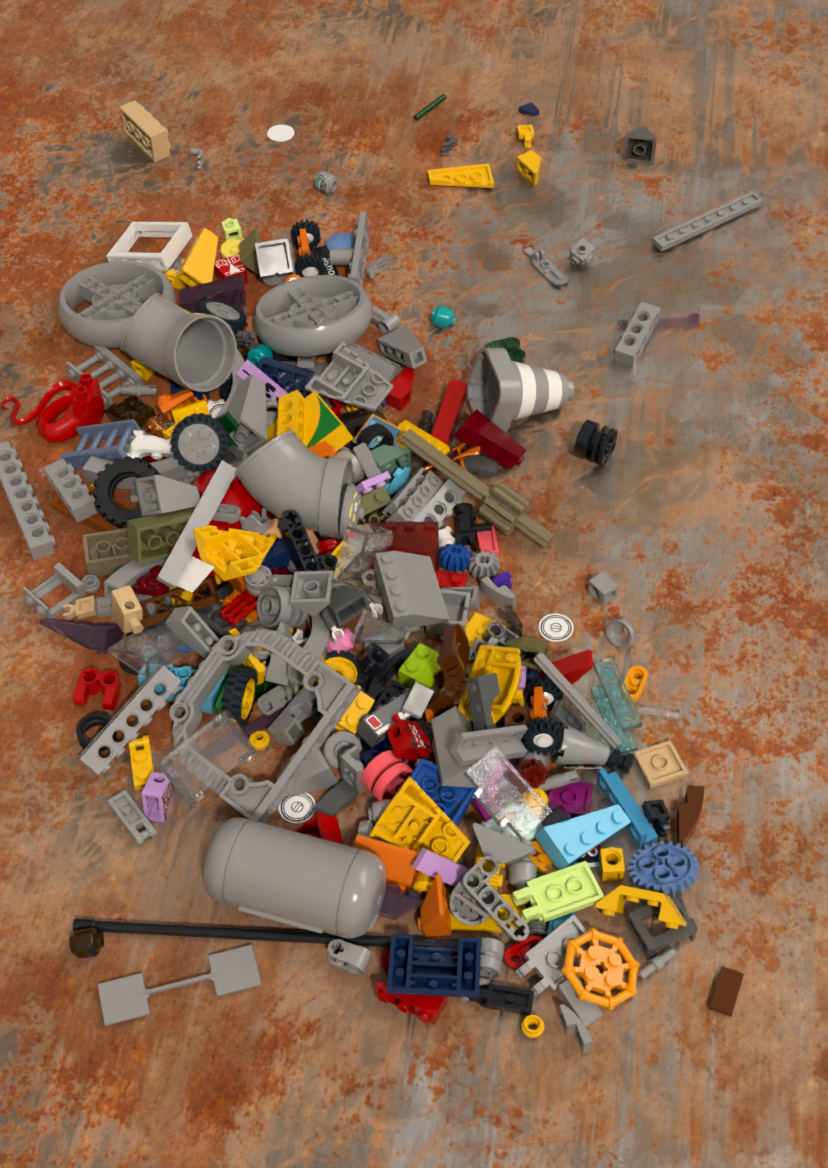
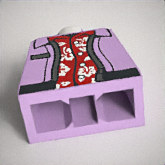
M162 770L161 773H151L141 793L144 815L148 820L166 822L174 798L173 773L169 770Z

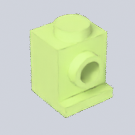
M227 218L221 222L222 232L226 241L232 238H236V240L242 238L241 227L237 219ZM236 232L237 234L234 236H229L230 233Z

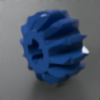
M446 544L440 551L439 564L442 565L443 569H448L449 572H464L469 567L471 551L468 550V547H463L462 544Z

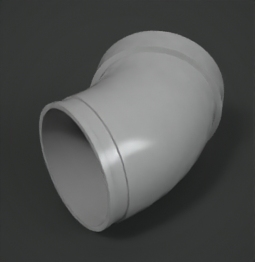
M160 293L153 294L142 304L129 322L120 342V349L127 352L129 356L141 364L173 380L183 388L198 392L211 391L221 386L233 371L237 357V344L234 333L223 319L204 313H191L166 299Z
M291 430L270 440L238 467L235 476L242 482L243 487L267 511L282 519L285 511L295 510L300 515L306 530L319 532L321 537L340 539V520L344 496L348 484L352 483L353 479L351 458L333 455L329 459L321 457L308 449L297 437L295 431Z

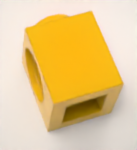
M606 847L605 849H600L601 882H623L625 868L622 848ZM607 862H614L615 865L608 864Z

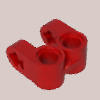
M86 668L81 671L73 695V704L85 707L90 695L102 692L104 695L102 701L103 709L115 710L122 691L118 673L113 670L99 673L95 668Z

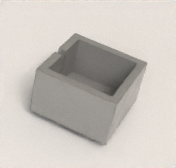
M440 589L450 620L445 623L426 625V633L442 635L443 630L457 623L462 626L466 633L471 606V593Z

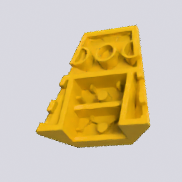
M410 776L402 784L368 835V838L419 853L424 847L457 862L470 843V840Z

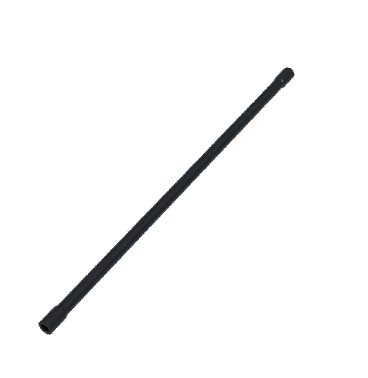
M75 918L73 921V932L79 929L96 928L98 932L315 944H329L332 940L341 939L359 946L390 948L391 936L362 935L356 938H343L328 933L321 934L302 931L96 921L94 919ZM414 938V946L458 948L459 939Z

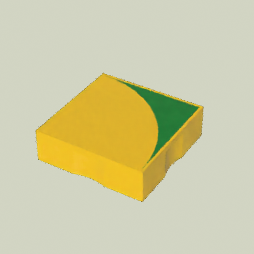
M313 391L304 398L307 401L305 446L307 448L326 440L330 446H334L337 452L353 439V436L316 391ZM277 420L267 427L268 438L265 444L277 437Z

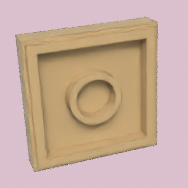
M671 740L633 752L634 760L649 789L688 777V771Z

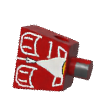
M240 254L215 261L214 275L226 289L235 287L237 290H242L245 287V284L248 283L246 266L241 263Z

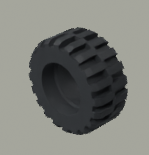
M130 456L124 457L122 460L119 458L114 459L112 464L107 463L105 465L106 469L103 472L99 471L97 474L99 478L93 484L95 486V490H93L95 507L98 508L102 517L118 528H127V520L146 517L142 516L140 507L126 511L116 505L113 495L118 483L128 477L161 476L157 469L149 462L143 461L138 457L133 459Z

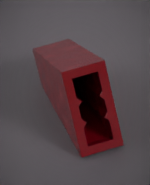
M477 409L462 423L453 435L472 448L480 446L479 452L510 470L515 465L519 466L525 459L523 455L527 450Z

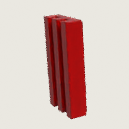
M246 590L222 609L219 616L235 627L257 609L258 599L255 600V596H250ZM249 603H251L249 607L242 611L243 608H245Z

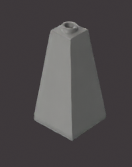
M252 374L240 382L226 411L240 425L237 430L228 435L243 453H248L268 438L265 384Z

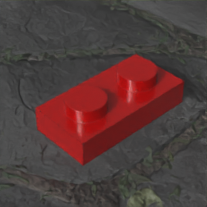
M434 570L440 589L446 587H466L467 574Z

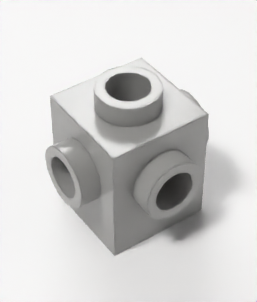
M582 238L569 249L570 261L580 268L585 264L588 265L593 259L595 247Z

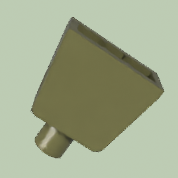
M522 636L505 642V647L518 648L520 650L521 665L538 669L539 666L533 659L539 653H543L548 658L549 641Z

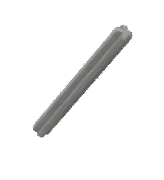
M543 653L537 654L533 661L613 749L619 747L622 744L620 737Z

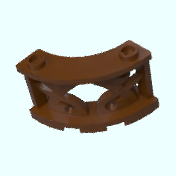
M459 623L443 630L442 633L444 636L442 652L437 657V663L441 669L434 673V692L428 702V707L437 717L457 706L465 689V670L469 662L470 646L467 635Z

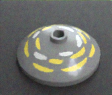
M349 483L346 488L340 520V539L342 540L346 539V535L350 530H356L359 520H363L365 509L361 508L360 494L352 483Z

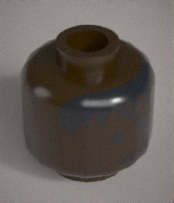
M96 928L76 930L69 939L70 951L77 958L81 959L96 957L100 953L101 948L104 947V937L102 934H99Z

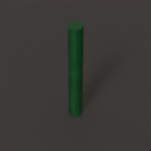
M445 94L439 96L414 115V119L418 121L446 100L447 96Z

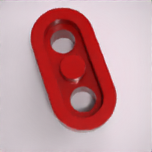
M533 935L507 948L504 954L505 965L511 970L520 968L527 962L523 955L543 939ZM517 958L519 961L513 962L511 959Z

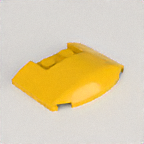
M480 645L469 678L497 673L500 694L494 699L491 707L492 720L495 724L507 712L517 693L521 678L520 650L518 648ZM465 687L458 709L473 723Z

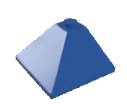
M422 758L412 773L411 778L449 819L459 827L477 788L442 786L437 766Z

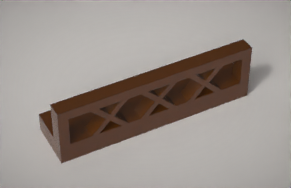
M210 577L202 581L193 592L194 595L191 601L180 598L183 591H186L181 587L163 593L159 597L154 596L140 601L144 616L141 620L143 627L145 628L167 620L175 608L191 606L195 611L215 604L220 598L212 578ZM208 583L212 594L204 595L198 592L200 586ZM166 597L176 600L173 607L163 604ZM153 603L158 608L155 613L149 614L145 604Z

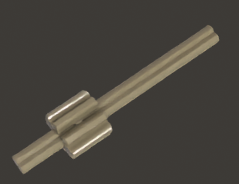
M411 429L402 434L400 443L483 503L479 509L480 516L491 523L506 536H510L512 532L518 529L544 549L550 545L555 535L527 515L531 510V503L505 483H500L498 487L495 486L491 489Z

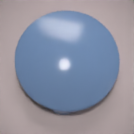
M341 232L330 236L327 239L326 245L329 252L330 249L355 248L356 239L350 233Z

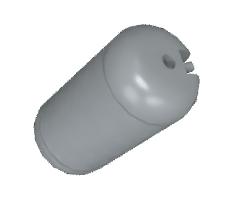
M234 817L224 822L216 830L210 841L204 860L203 881L206 891L212 899L221 904L236 907L239 911L321 934L325 932L343 938H356L362 936L375 925L385 896L387 871L383 860L372 852L250 819Z

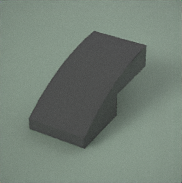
M468 455L463 459L465 469L469 473L477 472L479 477L496 476L500 464L485 456Z
M342 780L316 804L313 810L317 813L336 817L343 807L345 809L348 808L359 792L345 780Z

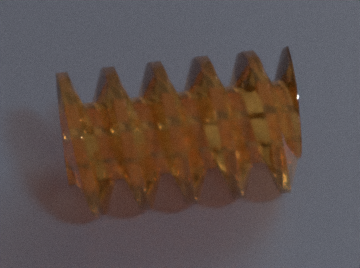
M160 414L152 416L142 426V428L146 427V433L151 432L150 435L166 439L163 432L170 427V424L164 426L165 419L159 421Z

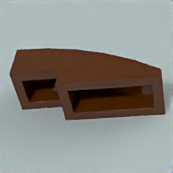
M687 785L685 803H679L677 843H681V848L685 847L698 824L704 799V786Z

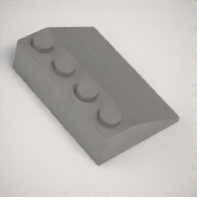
M400 551L375 553L374 570L392 631L449 622L447 609L429 556Z

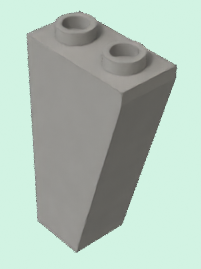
M406 325L377 339L381 354L412 369L427 363L423 345Z

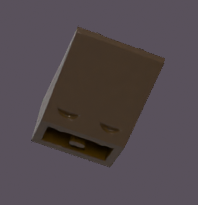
M135 396L127 397L123 402L112 404L108 409L104 410L111 422L134 419L141 430L145 429L149 433L160 428L154 408Z

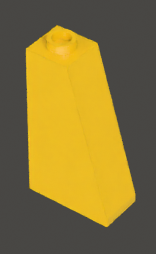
M206 228L197 235L175 276L202 296L211 288L218 237Z

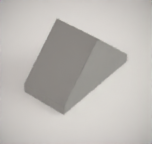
M414 680L401 711L420 720L434 692L433 688Z

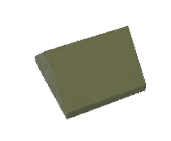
M254 229L239 243L241 263L259 275L254 245L260 241L258 229Z

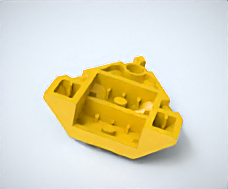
M212 525L195 528L193 531L200 559L214 566L213 571L223 581L256 573L277 539V535L270 534L269 537L259 535L258 532L228 528V531L218 530L217 526Z

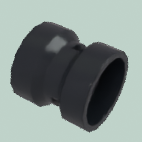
M614 749L608 768L612 770L619 768L622 773L628 775L634 761V755L630 753L622 755L621 750Z

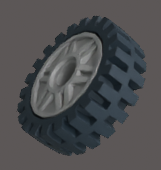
M208 298L202 299L196 310V313L214 315L223 319L228 325L232 326L231 329L234 335L237 331H243L247 320L243 311L233 307L230 303L226 304L225 301L220 302L218 299L216 301L211 298L210 300Z

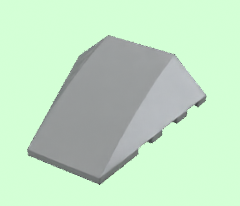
M342 341L333 352L331 363L319 378L314 376L305 386V390L316 391L317 394L375 412L394 386L380 373L374 372L366 361L363 362L358 357V354L348 349L347 344Z

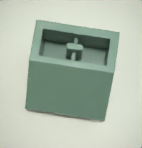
M382 445L370 451L380 472L388 471L391 476L390 479L385 481L386 484L393 481V474L398 468L403 469L405 466L411 468V451L409 448Z

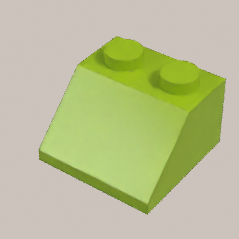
M419 643L398 670L399 683L411 688L414 680H417L433 688L435 681L434 673L441 669L437 663V657L440 656L438 652Z

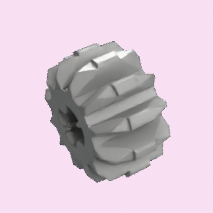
M480 549L479 553L474 552L472 557H470L469 573L472 574L473 578L479 577L480 581L486 576L489 579L495 578L500 572V560L496 553L490 554L489 549L486 552Z

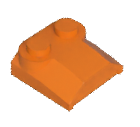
M190 389L182 390L173 395L163 394L157 399L158 411L166 423L173 420L172 409L194 403V394Z

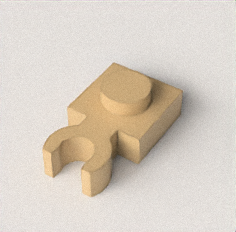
M94 595L75 600V605H63L65 612H68L63 614L66 620H71L75 616L78 619L97 615V599Z

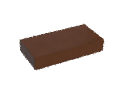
M725 967L721 968L710 1010L732 1017L744 976L743 973Z

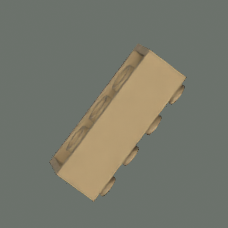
M136 100L120 106L123 130L130 139L154 162L171 156V145L168 141L169 132L166 127H163Z

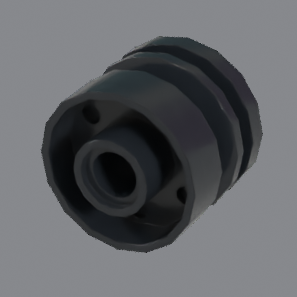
M587 419L577 435L574 454L588 459L592 454L593 462L598 461L599 464L605 465L615 449L618 435L617 429L611 428L609 430L608 426H604L600 431V423Z

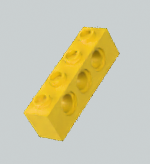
M298 390L279 397L276 436L293 430L297 437L305 444L307 401Z

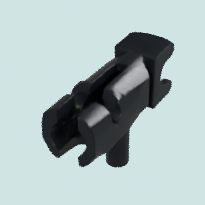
M457 504L456 545L462 544L463 547L469 545L472 551L475 552L477 550L475 532L492 531V524L477 525L475 523L477 518L472 504Z

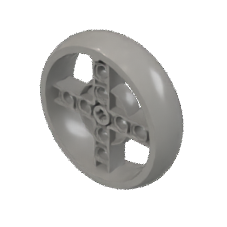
M114 261L89 267L71 277L59 294L57 312L62 326L79 342L90 346L119 348L122 336L129 322L142 306L144 300L155 293H160L163 297L176 304V295L169 279L157 268L134 261ZM84 300L92 303L90 307L78 314L74 312L75 308Z
M335 275L301 277L282 283L261 297L254 312V328L262 343L274 352L298 357L323 355L334 352L342 341L349 346L359 340L370 326L373 307L366 290L352 279Z

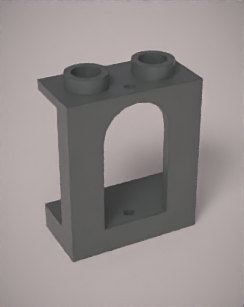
M676 894L675 897L670 895V898L687 922L686 927L678 926V929H671L651 937L642 920L660 913L661 904L660 907L646 905L628 913L626 924L647 960L655 957L656 951L687 937L691 941L695 939L697 925L693 918H689L686 913L685 904L677 898Z

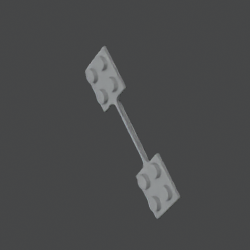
M252 945L209 955L211 972L207 975L150 990L145 988L142 973L98 984L105 1026L150 1015L148 1005L150 995L205 980L213 981L217 997L261 986Z

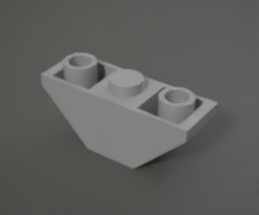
M484 821L481 824L475 822L473 824L483 854L495 857L498 862L508 866L537 852V849L532 847L533 843L521 838L519 842L512 839L513 834L502 829L498 833L492 830L493 825Z

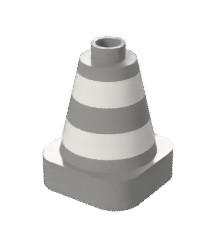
M481 348L467 381L466 394L472 413L477 409L507 433L512 421L563 408L567 401L573 399L574 384L572 380H567L566 376L561 372L511 361L505 348Z

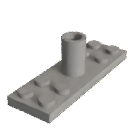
M367 211L360 212L359 218L356 219L355 248L330 249V264L350 265L351 273H348V278L356 281L362 287L370 239Z

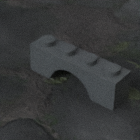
M497 673L466 678L465 684L473 721V730L480 731L497 728L491 715L492 703L500 694Z

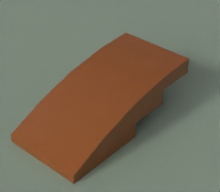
M89 485L87 488L90 496L93 495L95 488ZM113 496L119 508L126 511L134 510V508ZM58 497L52 504V508L75 521L61 498ZM96 508V514L78 522L99 532L121 529L115 527L102 517L98 508Z

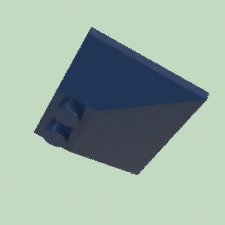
M391 934L387 993L479 998L481 938L459 937L458 948L414 946V935Z

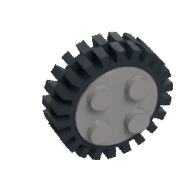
M195 413L185 417L175 426L171 434L170 444L172 447L170 449L174 453V459L179 461L178 464L180 466L184 465L185 469H191L192 472L200 471V473L216 468L224 460L229 450L230 438L227 435L228 431L224 429V424L218 421L219 419L213 418L209 414Z

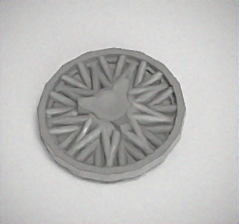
M338 731L331 734L324 744L323 753L326 761L331 766L341 769L340 756L345 750L351 749L355 745L359 748L360 759V751L362 749L360 740L348 731Z

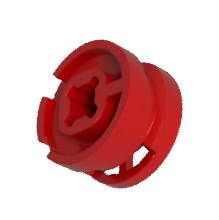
M329 539L318 542L316 544L317 550L320 552L318 556L331 554L342 542V539H338L339 541Z

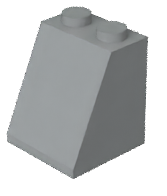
M160 475L135 479L142 516L196 507L200 500L197 487Z

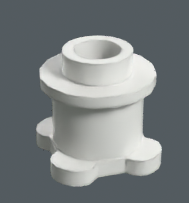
M450 527L434 532V542L439 544L440 550L446 544H456V539L450 534L452 531Z

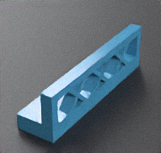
M605 768L598 770L597 785L610 805L619 804L631 820V823L625 828L637 847L640 849L645 844L649 845L652 842L658 841V835L616 771L608 774Z

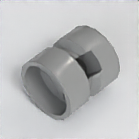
M481 938L480 977L491 980L500 977L501 960H503L505 945L501 941L494 938Z

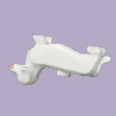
M133 430L136 438L130 443L127 453L131 458L138 457L142 459L145 456H151L152 459L162 460V457L174 456L170 449L172 447L170 444L171 439L166 440L153 435H143V431Z

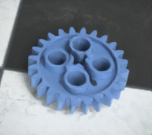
M662 840L660 845L652 842V847L645 844V850L637 849V854H632V860H629V879L633 881V887H638V889L664 893L666 895L670 893L675 897L676 891L683 894V888L690 890V884H695V878H699L697 856H694V851H688V846L681 848V843H677L674 846L672 841L664 844Z

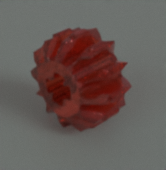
M532 759L520 762L511 771L514 785L518 790H523V792L539 788L548 779L547 770L541 760Z

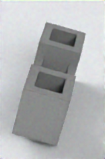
M305 687L300 690L268 728L279 744L294 746L305 733L300 723L304 719L312 717L313 711L311 710L314 705L313 701L316 698V695Z

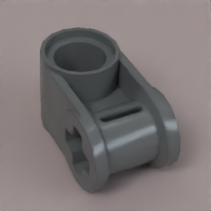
M491 622L483 634L484 641L488 642L491 637L498 639L500 647H505L506 641L519 638L517 634L511 632L499 622Z

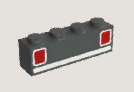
M410 687L401 696H394L386 705L383 706L381 704L370 715L366 713L360 718V724L356 731L371 748L389 738L387 730L394 725L391 717L396 713H403L405 719L409 721L418 720L401 711L411 689Z

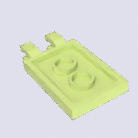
M584 861L527 881L526 887L513 892L514 897L512 900L515 907L530 901L532 907L523 910V916H521L526 923L537 921L538 919L545 923L595 905L605 896L589 865Z

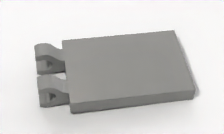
M574 914L523 955L527 962L515 971L521 979L534 969L541 978L538 983L529 989L534 991V997L547 987L553 992L560 984L567 980L566 976L562 975L561 972L565 961V944L568 940H573L587 932ZM589 941L580 946L583 951L590 948ZM574 956L573 966L577 967L578 957Z

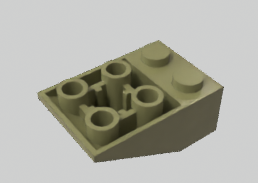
M384 486L361 496V508L365 509L363 520L360 519L358 523L360 529L378 550L408 536L404 531L397 534L385 522L390 514L388 512L383 514L382 511L389 504L391 498Z

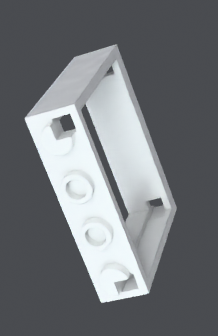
M132 222L106 257L109 262L134 261L148 264L158 270L167 271L193 235L188 222ZM139 237H172L161 253L128 252Z

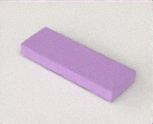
M424 847L412 865L415 870L433 878L436 875H441L443 882L454 887L457 886L464 874L470 870V868Z

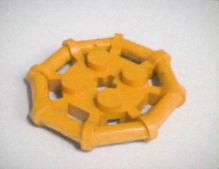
M589 928L586 933L566 942L565 961L561 972L562 975L566 976L581 1002L585 1000L606 1007L607 1010H613L616 1005L630 997H635L637 994L636 983L640 963L634 959L624 944L622 937L618 938L597 931L596 928ZM589 941L590 948L583 951L580 946ZM598 941L610 944L612 946L610 949L599 946ZM617 949L626 961L625 964H622L621 956L615 953ZM574 956L578 957L577 967L573 966ZM601 965L605 971L600 974L596 966ZM629 971L628 981L625 983L622 981L623 972ZM576 975H578L579 977L582 976V978L585 981L583 983L585 985V988L582 986ZM617 987L621 992L612 996L610 990ZM590 990L601 993L602 996L590 993Z

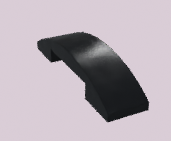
M416 645L392 656L374 676L368 691L369 696L375 700L373 705L383 693V687L398 672L415 650Z

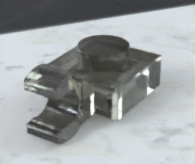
M510 604L507 605L508 612H503L501 608H498L499 618L507 621L505 623L506 628L522 637L523 625L516 612L513 611Z

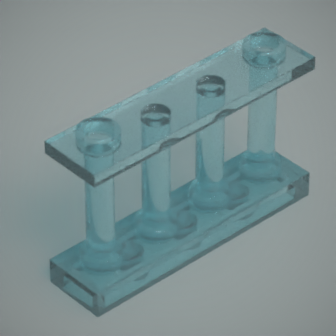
M614 658L595 661L593 668L600 681V685L590 687V691L602 719L622 740V744L616 749L621 750L622 754L638 750L631 730L642 727V721Z

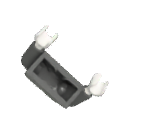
M345 585L331 591L330 604L321 610L324 623L329 630H332V640L335 644H337L335 637L337 635L341 636L344 640V632L342 629H338L337 626L341 627L369 609V607L371 609L370 616L373 619H377V612L382 615V605L374 604V600L362 588H352Z

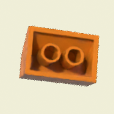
M357 834L354 848L372 852L383 860L387 871L386 888L394 890L401 895L407 894L412 896V886L416 874L419 872L412 865L419 852Z

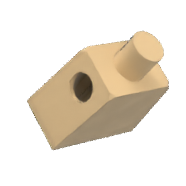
M128 585L111 590L112 617L123 633L133 632L138 634L144 629L141 623L143 611L131 586Z

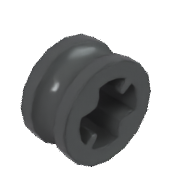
M541 921L527 923L529 927L528 937L533 935L539 936L542 939L546 937L545 923Z

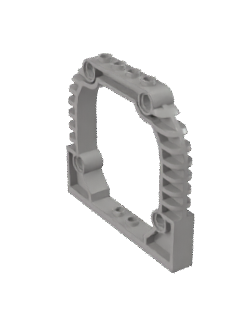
M257 629L241 633L236 637L226 635L211 648V653L200 663L198 671L187 681V686L182 693L176 696L174 704L170 708L169 715L174 721L172 728L174 751L184 768L219 794L222 799L248 819L266 824L361 689L280 632L269 629ZM234 644L233 649L229 651V647ZM253 651L273 653L304 675V687L316 695L318 711L324 715L311 734L304 738L301 748L292 755L289 765L276 783L270 780L254 782L253 779L243 774L230 776L201 752L194 736V731L202 720L200 708L228 668L232 665L243 663ZM319 679V684L313 687L314 682ZM185 711V715L181 718V713ZM245 782L244 789L240 790V785Z

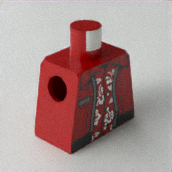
M401 712L391 717L394 725L387 730V734L396 758L417 761L418 758L424 759L433 752L432 745L417 722L406 720Z

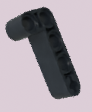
M295 510L285 511L279 527L297 571H334L335 574L339 563L337 557L332 554L317 556L298 512Z

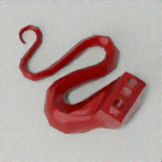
M81 374L78 385L67 379L56 382L47 390L33 411L21 419H16L21 405L17 398L14 396L6 397L1 402V407L5 410L9 409L4 407L6 402L13 401L15 403L9 416L10 423L24 425L36 418L39 436L48 442H64L79 434L76 431L77 427L100 424L105 410L98 379L92 378L91 374ZM61 390L69 391L68 394L55 400L46 407L48 402L57 392ZM65 410H67V411L64 413V415H63L59 420L53 421V420H54L55 418H57L62 412H64Z

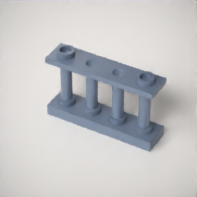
M134 419L77 427L76 431L82 437L75 451L63 452L60 458H64L67 464L71 463L74 470L82 469L91 456L114 462V459L117 458L122 460L128 456L124 451V447L130 436H134L133 430H142ZM121 437L118 445L112 446L115 439ZM107 439L104 446L98 448L101 440ZM93 441L89 449L84 450L87 442Z

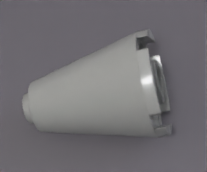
M561 725L563 731L562 746L559 747L557 752L554 750L553 760L555 761L553 764L605 765L606 762L610 761L612 750L609 749L608 744L569 725Z

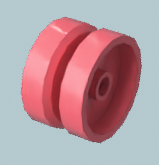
M388 750L376 756L367 765L361 775V783L370 792H373L374 797L378 801L392 800L402 784L409 776L411 777L414 771L406 763H402V759L396 758L394 751Z

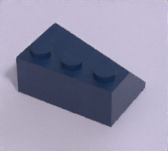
M267 357L260 359L258 368L287 393L298 390L304 398L308 396L309 391L305 390V386L314 377L315 371Z

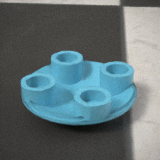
M410 467L398 468L394 472L393 481L385 486L389 496L398 492L407 482L411 472Z

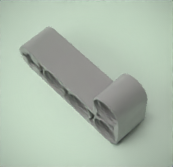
M485 856L464 875L461 881L462 888L489 915L491 920L513 942L523 941L529 935V927L487 882L498 871L499 863L495 857ZM483 862H491L494 867L493 871H484L482 867ZM467 877H475L478 881L477 887H469L466 882ZM487 892L492 895L493 902L491 904H485L482 901L483 893ZM499 909L507 911L508 919L506 921L498 918L497 912ZM514 918L515 922H513L512 924L516 928L522 927L523 930L521 931V934L523 936H515L514 932L516 930L514 929V927L510 925L507 928L505 925L511 922Z

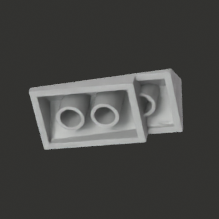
M455 706L432 719L430 723L433 732L432 746L441 785L483 788L480 765L459 766L450 751L460 733L472 732L470 721Z

